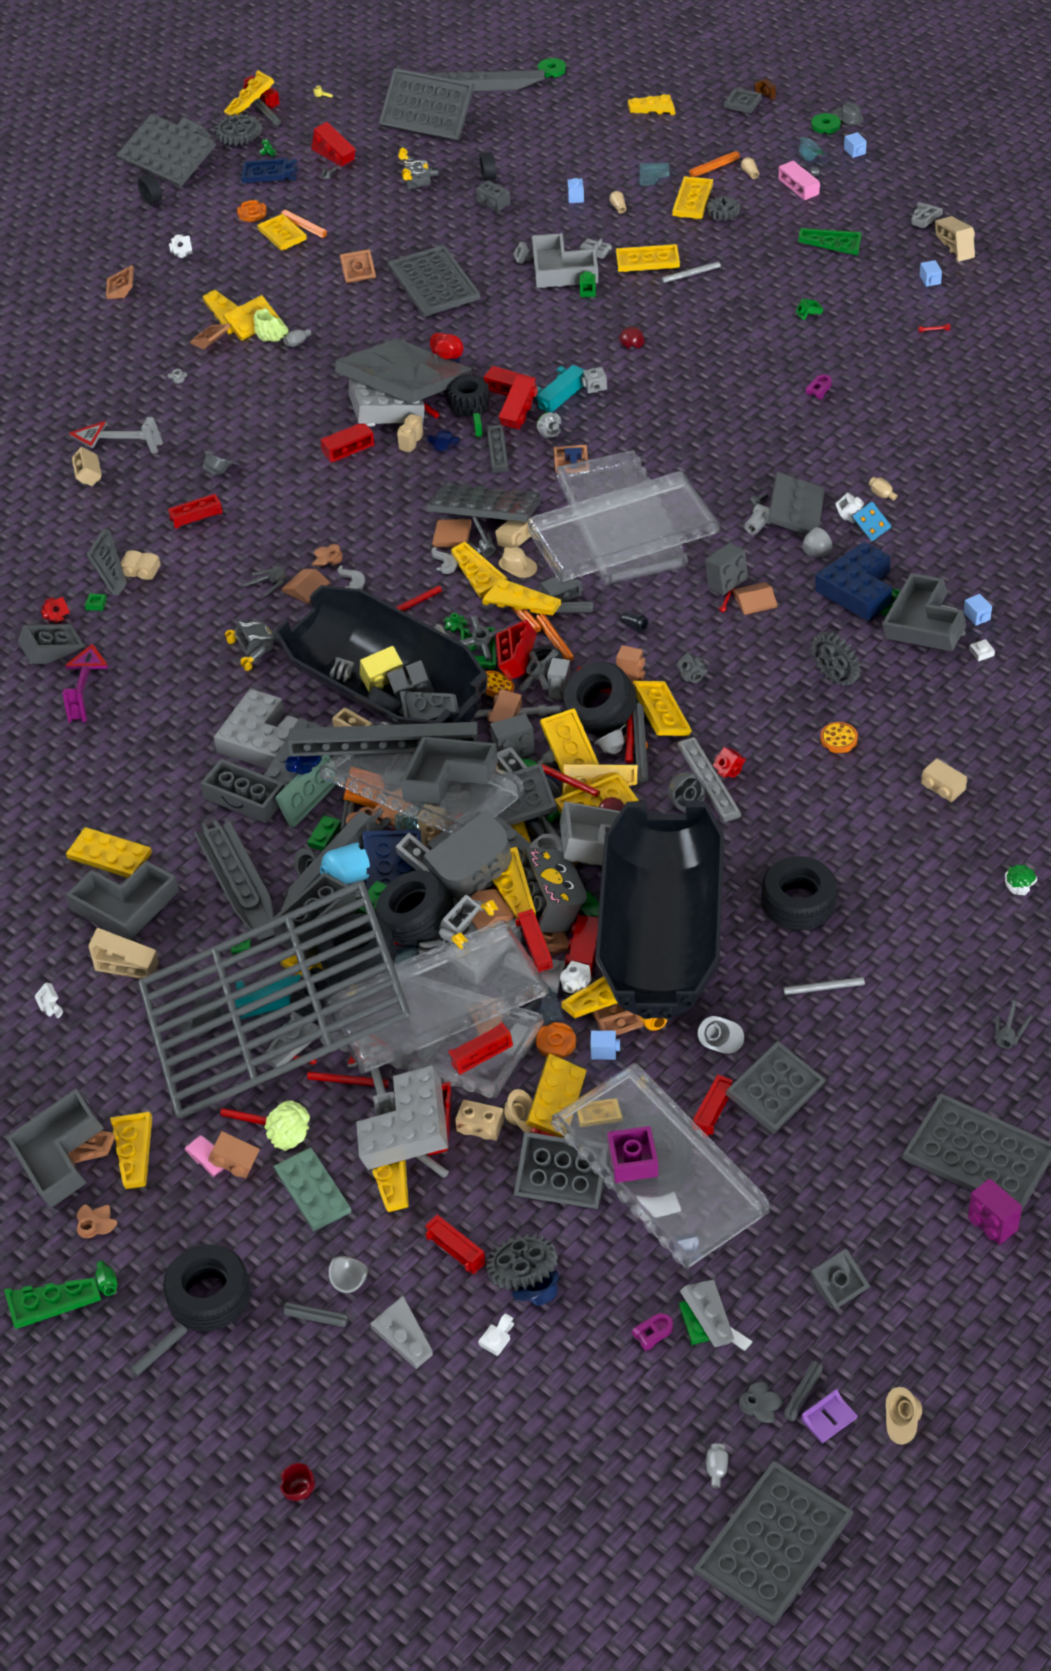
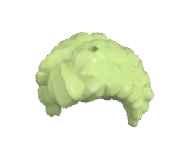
M266 308L257 310L256 314H254V329L260 340L265 342L279 341L288 333V328L281 318H275Z
M291 1100L279 1104L277 1108L269 1113L264 1127L267 1130V1138L271 1139V1143L274 1144L275 1148L287 1151L288 1149L295 1148L298 1143L304 1140L309 1129L308 1122L310 1120V1115L306 1108L300 1103Z

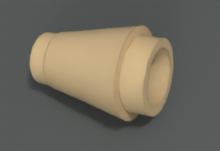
M750 157L743 159L741 162L742 170L752 179H756L759 176V172L754 159Z
M619 191L612 192L609 199L610 203L619 213H624L626 211L624 195Z

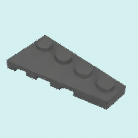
M104 528L87 553V556L112 595L119 596L127 581L110 530Z

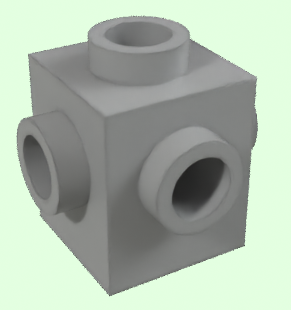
M602 367L583 371L581 382L583 388L585 387L588 393L607 390V377Z

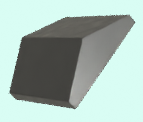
M844 1249L810 1271L819 1294L834 1310L870 1287L847 1249Z

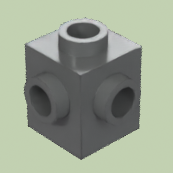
M687 652L676 664L681 672V677L687 682L691 681L697 684L708 672L704 660L690 652Z

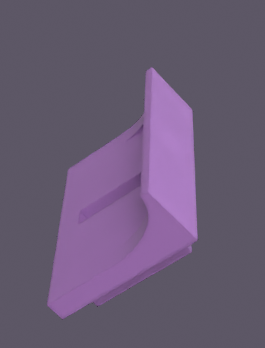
M836 1389L805 1411L801 1416V1421L821 1443H824L857 1419L858 1415L845 1403L838 1389ZM822 1410H824V1411L831 1417V1419L836 1423L835 1426H834L833 1423L821 1412Z

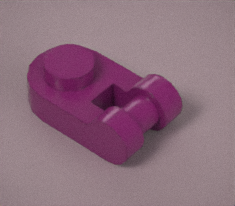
M825 374L817 376L807 386L806 394L810 396L815 395L816 398L822 399L826 391L832 386V378Z
M659 1313L636 1326L631 1334L635 1339H639L642 1348L648 1351L657 1342L671 1334L673 1321L669 1315ZM650 1330L652 1334L647 1336L646 1332Z

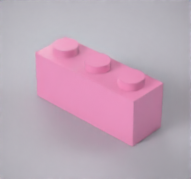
M795 161L779 166L778 179L803 200L819 195L820 181Z

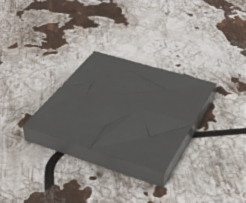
M397 338L337 359L335 372L408 403H414L447 390L449 384L454 379L467 375L471 376L472 369L449 359H442L437 354Z

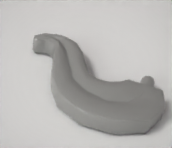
M437 547L432 548V557L444 562L436 570L444 574L453 573L457 568V562L453 555L439 552Z
M342 565L338 568V574L341 577L352 579L350 586L345 588L363 589L365 576L362 572L346 570Z

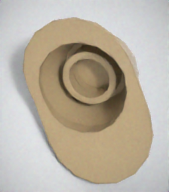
M504 548L503 556L499 560L500 568L519 578H528L537 572L536 563L528 558L521 548Z
M516 1089L509 1094L508 1102L505 1103L504 1115L509 1123L519 1126L522 1131L535 1133L531 1131L533 1127L526 1124L533 1101L525 1091Z
M896 1387L888 1393L886 1398L887 1433L890 1439L897 1444L909 1443L916 1434L918 1421L922 1415V1405L919 1399L908 1389Z

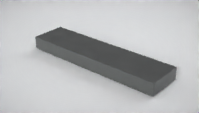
M503 425L486 426L492 473L509 472Z

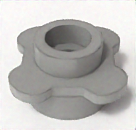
M175 369L172 373L168 374V378H172V382L175 384L182 383L185 380L184 377H187V373L182 372L181 369Z

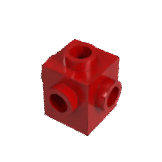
M63 596L56 600L54 597L45 600V604L41 606L42 610L40 611L44 620L47 619L48 623L53 621L54 624L64 620L63 616L70 613Z
M723 747L722 751L716 756L712 766L718 770L717 773L722 777L727 778L729 776L735 778L741 772L746 758L734 749Z

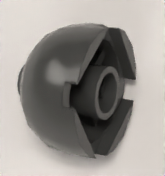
M690 772L679 773L669 782L668 797L673 805L684 811L686 810V801L704 800L705 795L703 794L706 784L696 774Z

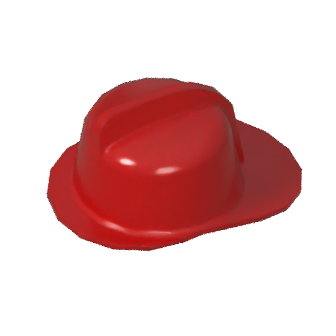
M435 333L430 338L431 350L442 359H456L463 353V343L455 335Z

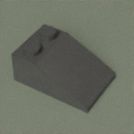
M71 624L23 625L18 639L19 645L31 664H47L83 650L85 647Z

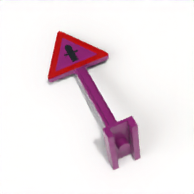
M93 644L65 665L66 669H81L76 689L63 690L68 722H72L73 719H82V722L87 721L83 691L90 669L108 668L107 663Z

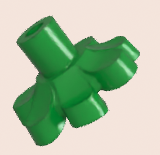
M268 139L263 140L264 148L260 150V153L262 155L269 153L272 157L275 156L274 153L276 151L269 144Z
M452 613L451 617H446L444 621L446 623L445 630L451 629L452 633H455L457 629L461 632V629H464L463 626L467 625L466 619L462 615L458 616L457 613Z

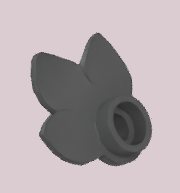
M765 1382L752 1384L748 1392L742 1394L739 1399L740 1409L743 1413L754 1415L759 1421L764 1423H774L775 1417L772 1411L779 1409L784 1403L781 1396L777 1393L768 1392V1384Z

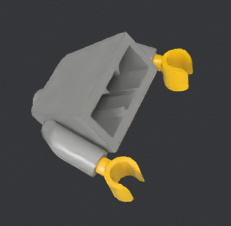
M465 895L442 920L439 926V935L447 941L454 942L459 949H463L462 944L469 941L462 932L472 922L478 911L485 910L488 916L494 914V910H498V907L493 900L485 903L484 901L472 900L469 896Z

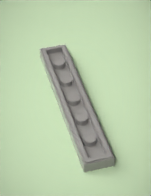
M693 737L678 742V748L693 773L704 780L706 784L704 791L723 823L740 818V810L696 738Z

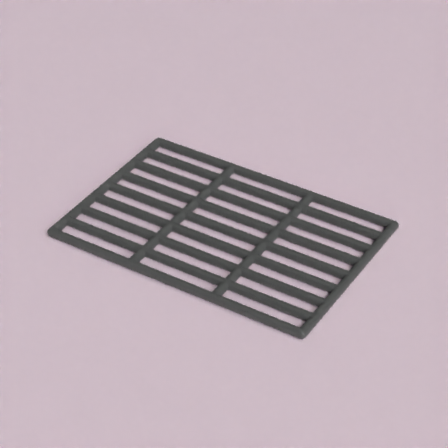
M358 881L138 981L177 1119L189 1116L411 1016L371 899L363 881ZM359 890L361 899L295 928L293 919ZM365 907L366 915L300 943L298 935L358 908ZM370 922L372 931L309 959L305 958L303 951ZM286 923L287 932L222 960L220 952ZM376 938L377 947L311 976L309 967ZM291 939L292 948L227 976L226 967ZM296 955L298 964L232 992L231 983ZM377 955H382L384 963L321 991H316L314 983ZM213 956L215 964L149 993L148 984ZM387 970L390 979L322 1009L321 999ZM215 972L218 973L220 980L158 1008H153L152 1000ZM297 972H302L303 980L237 1009L235 1000ZM307 987L309 996L242 1025L240 1016ZM393 987L395 996L327 1025L325 1016ZM220 988L223 989L224 997L158 1025L157 1016ZM399 1003L400 1013L333 1042L330 1033ZM312 1004L314 1013L247 1042L245 1033ZM223 1005H228L229 1013L163 1042L161 1033ZM232 1020L235 1029L175 1056L167 1057L166 1049ZM316 1020L318 1021L320 1029L252 1059L251 1049ZM235 1037L238 1038L240 1046L172 1075L170 1066ZM323 1037L326 1046L257 1075L256 1066ZM237 1055H243L244 1063L177 1092L175 1083ZM244 1071H248L249 1080L182 1109L181 1099Z

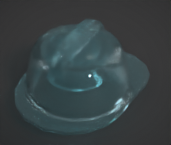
M800 137L799 153L806 161L815 159L819 154L827 156V153L814 141L806 137Z

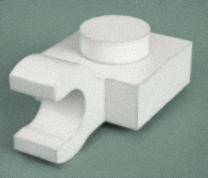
M45 983L35 995V999L41 1011H46L50 1017L54 1013L59 1018L63 1014V1010L55 1003L58 996L53 985Z
M505 1313L498 1327L491 1324L478 1341L479 1346L498 1356L510 1340V1335L507 1333L514 1325L511 1322L513 1317Z

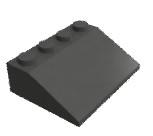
M524 1132L514 1196L599 1209L610 1159L608 1145Z

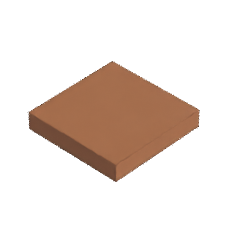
M471 519L438 520L432 542L433 547H455L464 541L468 543L472 525Z

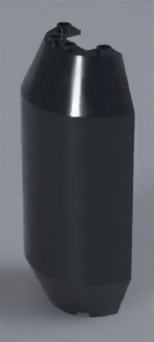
M321 585L309 596L313 609L291 629L289 621L285 620L274 631L297 670L394 725L470 722L481 706L479 700L482 693H486L487 674L467 645L362 589ZM393 646L403 663L402 668L407 679L410 676L406 666L421 660L435 691L433 693L456 695L459 713L453 714L452 711L446 708L436 720L404 717L399 712L397 715L367 699L369 692L365 684L360 681V660L375 654L376 651ZM336 657L355 663L350 679L347 678L345 682H343L344 677L340 681L336 680L337 675L333 679L330 677ZM391 684L384 686L382 690L397 698Z
M646 801L626 802L604 838L596 962L617 1003L625 1010L639 1015L643 1019H672L674 1016L688 1011L696 1003L719 966L724 834L706 801H686V814H648Z

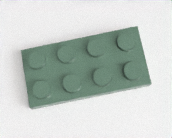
M329 755L316 756L275 797L290 827H295L341 781Z
M311 1147L274 1166L275 1173L313 1232L351 1213V1207Z

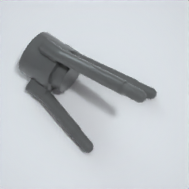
M472 516L482 540L479 541L478 547L469 540L467 544L480 555L491 556L496 550L491 535L487 532L486 538L476 516Z
M277 566L272 569L253 572V576L269 574L249 581L242 586L246 587L270 579L272 583L277 584L263 595V597H267L279 586L285 584L283 580H286L287 576L284 569Z
M1016 1000L1012 1002L1006 1027H1003L1002 1030H1000V1017L996 1016V1035L994 1041L999 1047L1004 1049L1017 1046L1019 1038L1032 1019L1031 1015L1028 1016L1015 1036L1014 1030L1010 1027L1015 1012Z

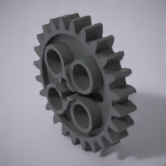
M242 113L239 116L235 114L233 117L229 115V118L224 117V120H220V123H217V126H215L217 139H220V142L224 141V144L229 143L231 145L234 143L235 146L238 143L242 145L244 142L248 144V141L253 142V139H257V136H260V133H262L260 120H257V117L253 118V115L249 117L248 114L242 116Z
M828 631L822 632L811 642L812 646L810 647L813 651L810 654L815 657L813 661L817 662L816 668L821 669V674H826V679L830 677L831 682L836 681L837 685L842 684L843 687L845 685L849 686L860 676L859 672L861 669L859 666L861 663L856 661L859 657L854 656L856 651L851 650V645L845 644L846 640H841L840 635L835 637L834 632L831 634Z
M526 1234L524 1238L518 1235L516 1240L510 1237L508 1243L502 1241V1247H495L496 1252L490 1253L491 1258L487 1259L488 1265H486L489 1278L493 1281L494 1285L498 1284L500 1289L505 1286L507 1291L514 1287L515 1291H518L519 1287L522 1286L526 1290L527 1285H531L534 1288L535 1282L543 1283V1277L549 1278V1272L555 1271L554 1266L557 1265L556 1260L558 1257L554 1244H551L550 1240H545L544 1236L538 1239L537 1234L530 1238L529 1234Z

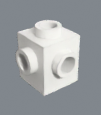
M176 235L171 239L172 243H169L170 252H174V256L183 258L187 257V254H192L189 236Z
M846 493L835 503L842 519L852 523L855 522L853 515L864 508L863 501L849 493Z
M571 961L560 975L563 991L572 994L587 987L592 981L589 965Z

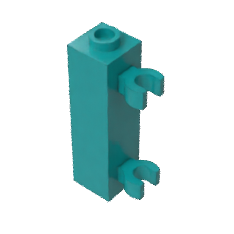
M572 365L567 370L563 366L558 367L556 371L560 374L556 376L557 378L543 390L538 387V393L534 397L535 400H538V408L549 413L556 410L582 387L581 378H583L584 369Z
M301 975L288 976L235 1000L237 1009L297 983ZM243 980L235 982L236 990L245 987ZM291 994L240 1016V1019L283 1008L291 1004Z

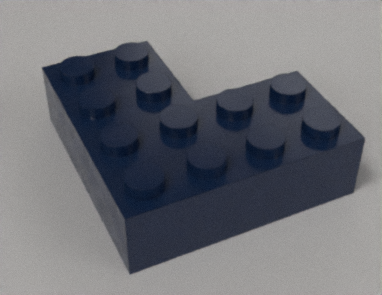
M864 541L815 574L816 592L868 621L892 604V587L880 581L881 578L890 573V555Z

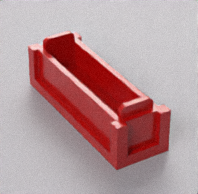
M253 75L244 79V89L248 87L249 80L255 78ZM272 87L264 91L259 97L269 108L280 104L278 91Z
M216 494L168 509L170 521H173L175 529L216 514H223L221 502Z
M533 909L517 913L518 919L515 920L516 926L521 927L532 956V969L536 968L537 973L552 969V958Z
M501 1022L499 1026L496 1025L495 1028L458 1048L449 1050L448 1054L452 1058L451 1065L459 1075L512 1047L511 1033Z
M717 1074L692 1120V1134L708 1139L709 1134L713 1135L714 1125L729 1099L725 1093L732 1085V1079Z
M438 1214L425 1225L427 1229L426 1239L428 1241L431 1239L465 1266V1271L468 1272L470 1270L474 1275L485 1264L484 1251Z

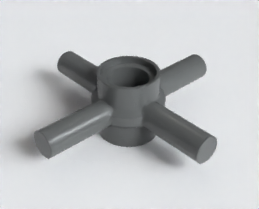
M474 615L471 617L474 627L472 637L459 640V642L467 646L474 644L475 648L482 650L486 661L492 660L489 650L490 641L496 638V633L507 628L489 632L486 627L480 625L478 617Z
M553 649L543 661L538 660L534 651L530 652L531 662L527 666L529 676L519 686V689L525 692L535 680H539L542 688L547 690L549 688L547 681L548 665L551 663L552 658H556L559 652Z

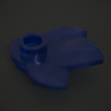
M440 431L437 435L427 436V441L435 446V450L438 451L447 450L450 444H456L460 440L458 437H452V433L449 431Z
M290 756L285 760V768L289 772L307 774L320 763L322 757Z

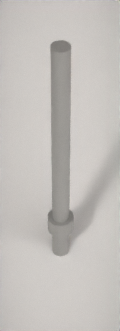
M546 705L521 708L518 715L525 713L526 715L539 714V716H546V714L561 713V707ZM493 709L478 710L473 718L487 717L489 711Z

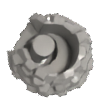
M551 412L542 414L536 425L540 435L545 438L557 437L561 432V429H559L561 417L557 413Z

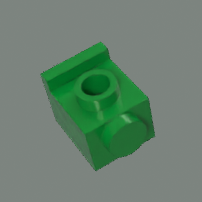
M589 271L580 274V297H596V274H592Z

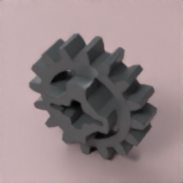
M729 196L715 197V200L711 199L708 202L707 213H709V216H713V219L718 218L719 221L721 219L726 221L727 218L732 220V217H737V214L740 213V203H738V200H734V197L731 199Z

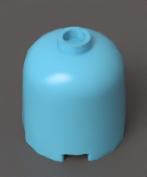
M352 843L326 852L322 857L320 866L321 875L326 873L345 884L367 880L369 874L366 873L370 863L365 849L361 850L359 843Z

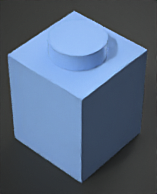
M858 132L847 135L844 140V150L853 158L866 154L867 141Z
M582 178L567 179L569 203L584 202Z
M936 260L921 263L920 278L925 286L941 284L942 270Z
M980 594L965 600L963 612L975 626L991 619L992 606Z
M591 1031V1060H616V1051H620V1039H616V1031Z

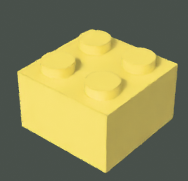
M393 646L360 660V677L369 693L373 686L383 689L384 686L391 684L387 673L403 667V663Z

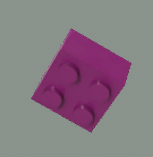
M651 1126L607 1132L608 1151L615 1183L658 1177V1158Z
M989 1178L971 1193L968 1218L973 1225L981 1228L989 1239L994 1240L1000 1245L1018 1231L1022 1205Z

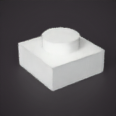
M986 639L970 644L969 650L978 661L992 657L995 654V650Z

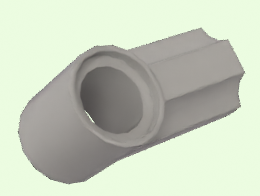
M761 504L755 506L752 516L745 523V530H747L748 534H757L766 523L770 524V522H767L769 507Z

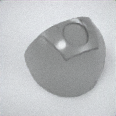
M816 527L805 536L803 550L813 558H821L832 553L833 545L826 531Z
M346 1256L334 1257L329 1267L331 1284L338 1291L344 1293L356 1291L365 1282L368 1275V1268L364 1263Z

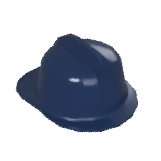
M558 1271L549 1272L550 1277H543V1283L535 1282L534 1288L531 1285H527L526 1290L523 1289V1286L519 1287L518 1291H513V1298L520 1301L530 1300L537 1306L550 1302L558 1293Z

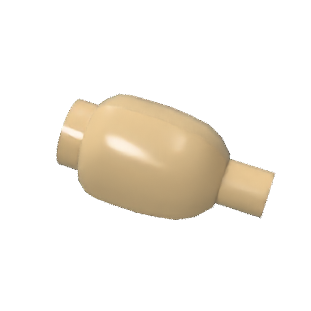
M873 477L869 481L868 485L871 487V491L881 498L889 497L893 501L897 498L898 495L892 491V486L883 478Z

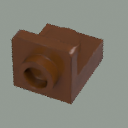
M767 78L754 83V92L764 94L770 100L776 99V86Z

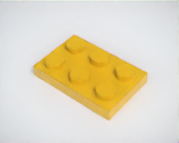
M284 214L257 225L258 230L281 251L307 240L306 234Z
M262 295L223 315V319L227 324L230 323V328L241 341L256 334L253 318L257 310L266 308L275 318L280 317Z

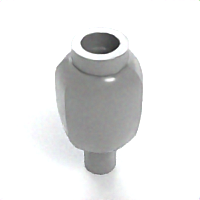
M300 329L291 331L283 338L284 344L291 347L298 346L306 340V337L311 335V331L309 329L305 331Z
M712 1444L706 1456V1470L711 1477V1487L717 1489L720 1488L721 1478L725 1476L728 1468V1453L723 1444Z

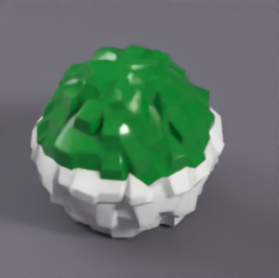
M1023 864L1010 867L1004 876L1007 888L1015 895H1026L1030 891L1029 887L1037 882L1035 872Z

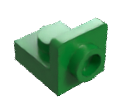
M802 298L795 312L801 320H805L808 313L812 315L822 314L824 309L816 300Z

